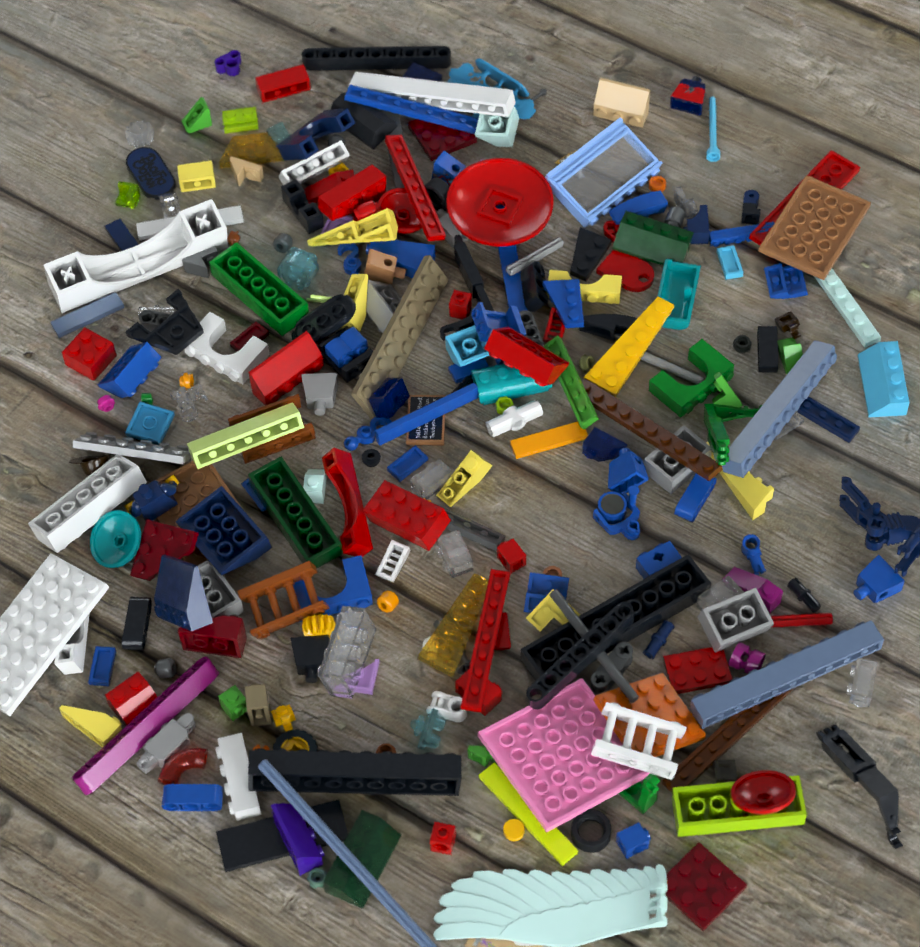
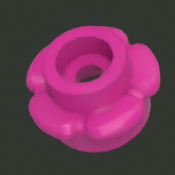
M110 395L102 396L97 401L98 409L104 412L111 411L114 408L115 400Z

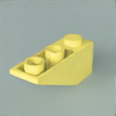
M470 450L436 496L449 507H452L483 479L493 465L476 452Z

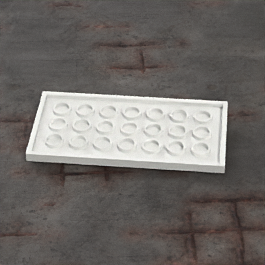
M50 553L0 617V711L8 716L12 715L109 588L106 583Z

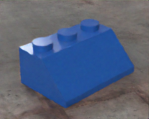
M148 342L130 346L98 383V386L119 398L131 397L136 393L137 386L147 380L148 373L158 367V361L162 357Z

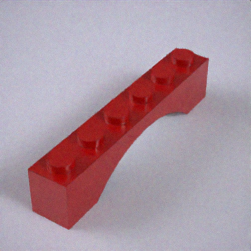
M332 448L322 457L325 474L335 486L344 507L345 526L340 535L343 554L354 557L361 555L363 557L373 549L366 515L363 512L364 507L352 455L349 452Z

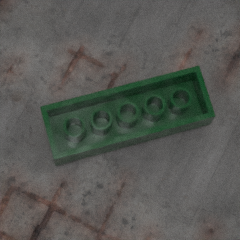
M282 456L248 474L251 488L302 563L310 561L317 569L342 555L341 542Z

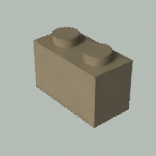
M255 683L246 686V706L251 727L272 724L266 685Z

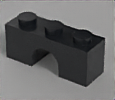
M296 179L281 186L283 201L308 234L324 227L323 213L314 202L309 204L305 190Z

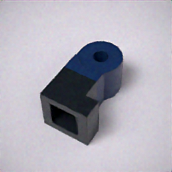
M747 190L744 193L741 224H759L761 209H757L759 193L755 190Z

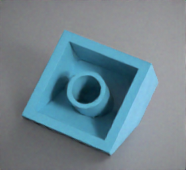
M475 325L445 336L446 350L452 362L459 367L490 356L489 352L484 349L487 342L480 341Z

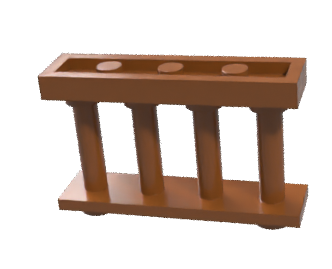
M299 394L288 396L283 400L235 415L228 419L229 427L292 402L297 409L301 408ZM303 422L304 428L241 452L244 463L246 464L316 439L312 422L308 424Z
M307 561L237 591L239 598L245 603H250L257 625V628L250 630L251 635L257 639H264L269 637L270 633L299 622L307 616L322 615L325 610L330 609L327 603L323 600H318L311 579L318 572L312 562ZM304 580L312 604L302 609L293 587L295 582ZM286 588L293 613L282 616L275 594L276 590ZM264 595L268 596L275 618L274 621L264 624L257 602L259 597Z

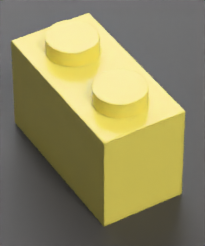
M212 160L177 165L181 192L216 188Z

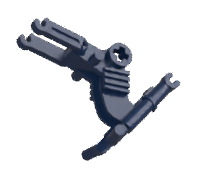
M842 477L841 488L858 506L856 507L849 496L843 494L840 495L839 499L840 507L844 509L857 525H861L867 531L865 536L866 548L877 551L883 547V543L890 546V544L895 545V543L899 544V542L903 543L904 540H907L903 545L898 546L897 555H900L902 552L905 554L901 561L896 564L894 571L895 574L902 571L901 576L905 577L908 568L920 556V519L911 515H900L899 512H896V514L892 513V515L887 514L886 516L880 511V503L876 502L871 505L868 498L852 483L851 478Z

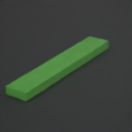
M557 335L546 343L544 348L569 362L568 367L558 379L580 427L585 430L599 420L561 337Z

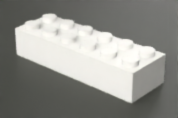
M116 454L28 524L40 542L58 553L65 549L73 540L79 538L87 529L94 526L103 515L111 512L130 495L138 491L139 486L146 484L147 481L138 465Z

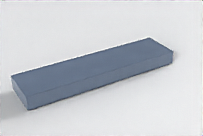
M114 292L50 323L57 336L61 338L125 307L118 294Z

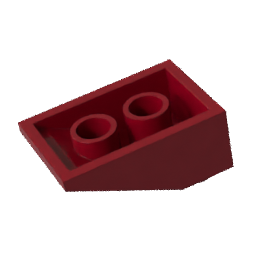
M222 615L212 618V624L194 631H189L182 627L178 628L182 648L185 651L242 658L247 640L243 618L235 615Z

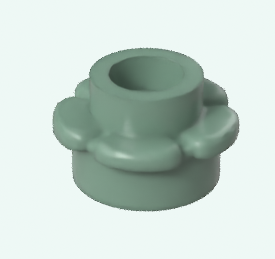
M321 868L312 869L307 876V881L310 882L309 885L312 888H323L327 884L328 874Z

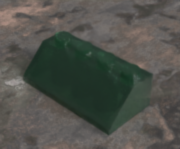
M361 810L344 845L378 881L401 838V834L382 818ZM337 855L323 881L324 890L332 896L363 909L371 895V891Z

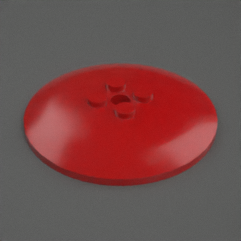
M492 158L476 162L462 170L454 178L447 193V211L453 225L467 238L488 246H512L533 238L544 229L553 212V192L547 179L534 167L515 159ZM503 205L504 208L498 209L496 206Z

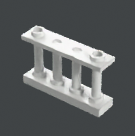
M606 702L601 713L608 716L603 738L601 740L596 739L591 755L672 780L678 764L671 761L676 738L682 739L687 727L675 721L669 722L621 707L617 703ZM616 719L628 723L622 746L610 742ZM636 725L648 729L643 752L631 749ZM656 732L668 735L662 759L651 755Z

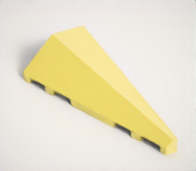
M387 208L357 222L354 220L313 237L307 240L309 246L394 241L397 237L398 225L394 212Z
M722 469L720 472L721 476L751 519L754 520L765 513L766 502L772 499L774 488L771 485L765 486L762 484V479L760 477L754 478L750 471H748L744 478L725 473Z

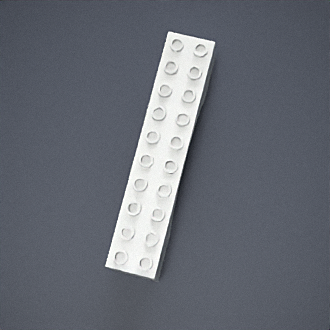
M211 199L180 211L175 219L157 235L127 250L107 255H86L77 251L44 264L48 285L61 313H65L114 292L183 266L182 259L213 246L216 247L218 252L227 249V228Z

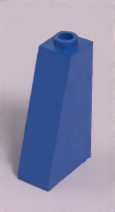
M394 240L370 242L366 247V254H369V250L373 249L396 257V267L405 268V276L413 278L424 256L430 255L434 261L436 257L435 245Z

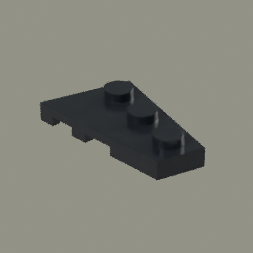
M580 227L570 275L587 281L611 246V240Z

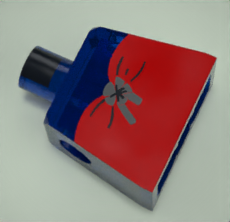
M693 76L692 80L682 79L671 95L670 108L701 116L706 85L701 83L702 79L698 76Z

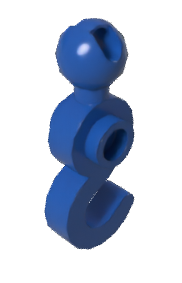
M355 243L340 244L337 249L339 256L347 250L352 251L343 262L345 273L349 275L361 274L359 273L361 271V261L358 259V246Z
M386 416L374 417L370 421V426H362L357 430L356 437H347L344 440V447L349 451H354L358 448L359 443H373L376 438V427L378 425L385 426L392 421Z

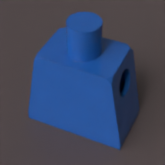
M628 448L620 449L619 457L609 463L608 489L621 494V492L625 491L628 493L630 486L635 485L638 487L649 480L642 458Z
M877 555L859 573L856 582L858 588L853 593L858 600L868 596L872 602L877 603L901 592L905 580L898 573L895 574V570L880 555Z

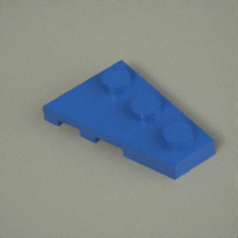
M579 279L543 281V287L557 309V314L564 327H584Z

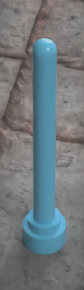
M713 96L709 98L710 147L706 151V158L710 162H716L720 159L716 135V98Z

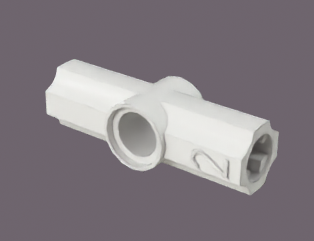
M533 400L518 408L511 406L502 415L486 422L488 433L490 436L495 437L509 430L518 431L525 426L526 422L542 416L543 410L538 400Z

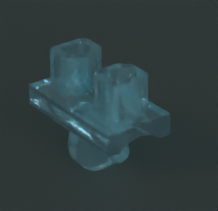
M432 708L431 713L427 714L425 722L423 715H419L418 720L414 719L411 721L410 727L414 729V735L419 736L420 732H422L417 746L419 749L423 750L426 746L436 749L439 746L441 736L433 734L432 730L435 729L441 732L445 726L446 719L437 715V709Z

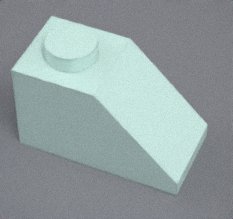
M308 469L305 473L303 488L314 504H324L327 475L324 469Z

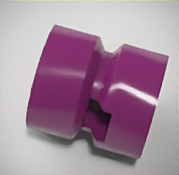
M739 642L732 653L729 666L738 670L743 668L746 674L754 669L760 670L766 653L757 649L752 651L750 646ZM745 656L748 657L746 662L743 661Z

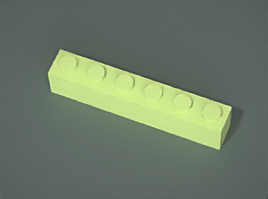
M292 402L187 443L194 464L197 469H200L302 429L304 425L299 410Z

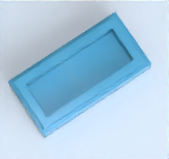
M735 246L717 248L716 252L725 280L743 277L744 273Z

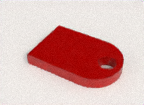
M612 250L596 269V273L600 276L604 274L622 276L621 287L630 292H643L649 289L654 282V270L649 263L638 257ZM646 278L648 281L641 282L639 279Z

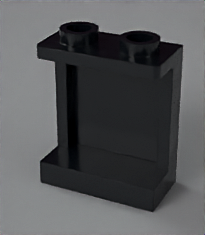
M348 326L338 330L333 336L323 340L319 345L323 359L346 383L363 372L373 353V350L370 348L341 368L327 356L325 345L350 329Z

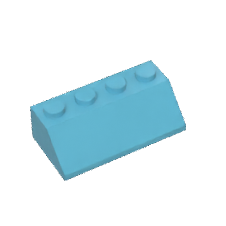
M898 341L878 342L858 354L868 417L906 415L910 402Z

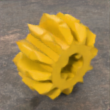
M331 615L307 616L302 620L304 637L329 635L330 638L335 635L336 624L334 617Z

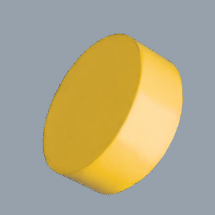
M510 819L504 824L503 833L506 839L518 841L524 836V824L520 820Z

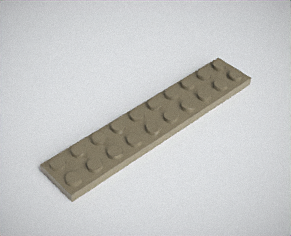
M430 255L424 256L351 393L352 397L370 418L378 416L448 282V278Z

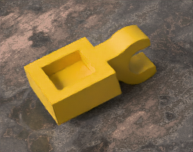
M290 704L279 706L275 710L270 711L276 727L283 725L285 732L293 730L291 722L296 721Z

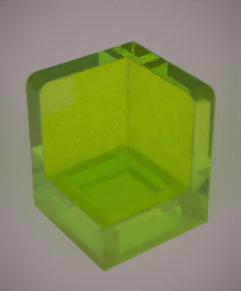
M119 181L117 184L119 195L115 201L116 205L135 209L141 196L138 184Z

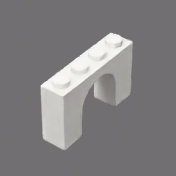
M211 312L200 322L204 333L184 350L188 356L197 358L202 364L213 367L218 373H223L232 381L244 384L249 379V371L265 361L270 355L268 344L255 336H252L243 348L234 354L222 355L213 351V345L225 333L226 326L224 319Z

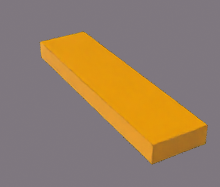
M577 421L510 440V445L515 458L519 459L588 439L586 429H582Z

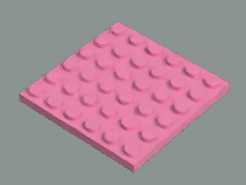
M582 678L563 688L543 708L537 710L529 705L478 732V738L546 833L640 782L649 774L645 771L591 755L596 739L601 740L603 738L607 720L593 701L595 694ZM613 731L610 742L622 746L623 744Z

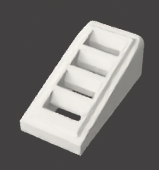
M391 540L375 575L394 583L411 551L410 547ZM394 550H397V551L401 552L402 554H401V555H398V554L393 553V552H394ZM392 556L399 560L398 562H396L394 560H391L390 557ZM390 563L395 565L396 567L394 569L392 567L387 566L386 564ZM386 569L393 573L392 575H388L386 573H383L382 571Z

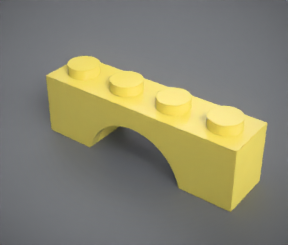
M549 271L548 281L572 279L568 271ZM604 274L595 283L580 284L581 301L620 304L622 276Z

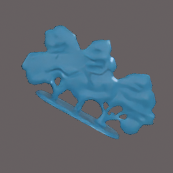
M480 58L475 60L476 66L482 73H474V68L469 63H464L459 68L450 69V78L447 81L449 83L491 87L485 82V77L488 76L498 82L492 88H501L502 85L507 89L513 90L516 102L514 107L519 119H530L536 112L533 100L519 99L517 95L524 98L528 97V90L520 82ZM475 76H477V78L481 77L478 81L472 82L470 80ZM473 113L472 117L479 118L480 114Z

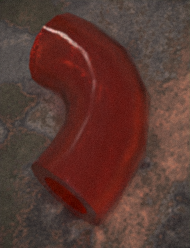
M187 748L175 753L165 762L159 774L158 782L162 785L178 784L181 775L185 771L192 768L205 769L208 749Z

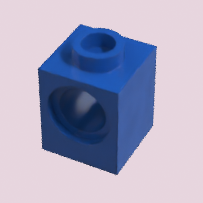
M639 822L616 834V843L626 859L649 848L650 834L646 828H642Z

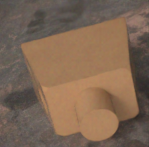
M373 249L369 250L365 268L368 280L392 285L394 277L405 278L406 269L396 267V257Z

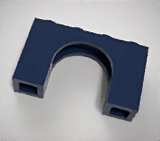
M348 108L324 110L276 145L284 161L308 159L319 151L314 142L315 140L330 133L344 132L354 125L355 121Z

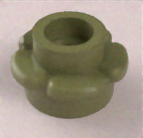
M584 354L579 360V367L583 372L588 373L595 365V360L593 356Z

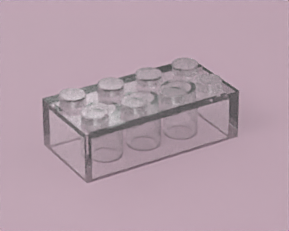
M342 606L340 613L337 615L336 625L331 632L328 648L324 651L322 665L318 668V677L330 696L353 699L377 630L365 608Z

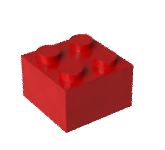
M86 327L62 351L66 366L93 381L97 379L117 356L113 342Z

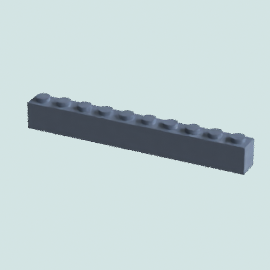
M816 340L813 341L730 445L728 453L729 462L722 466L723 472L744 478L748 471H751L755 462L761 458L766 448L780 434L784 425L790 421L795 411L800 408V405L808 398L810 392L818 385L821 378L827 374L832 364L836 362L837 354L835 353L834 345Z
M872 620L866 623L860 622L850 630H842L832 638H824L814 646H806L796 654L790 653L778 662L772 661L760 670L754 669L744 677H736L726 685H718L708 693L696 695L691 700L690 710L701 729H704L882 649L884 638Z

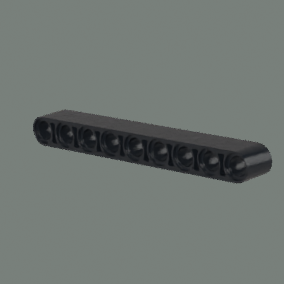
M447 46L306 48L301 53L302 63L307 71L445 69L451 65V50Z

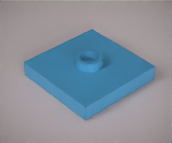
M139 402L125 434L135 439L152 441V444L159 445V443L163 442L175 413L174 411Z

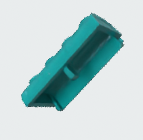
M671 259L664 261L657 297L659 296L674 304V309L664 322L663 328L683 330L689 326L701 269L700 265L673 262Z
M505 364L471 370L473 382L478 387L479 402L483 405L496 403L500 397L506 396L515 399L546 392L553 387L552 384L540 386L534 382L533 378L525 377L515 367L511 368Z

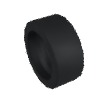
M433 178L424 186L436 211L440 209L447 211V193L450 186L440 178Z
M589 809L579 814L572 821L571 837L573 843L584 852L594 853L601 851L610 842L612 829L610 820L604 813L598 810ZM586 821L598 822L603 826L604 833L602 838L597 841L584 840L579 835L580 825Z

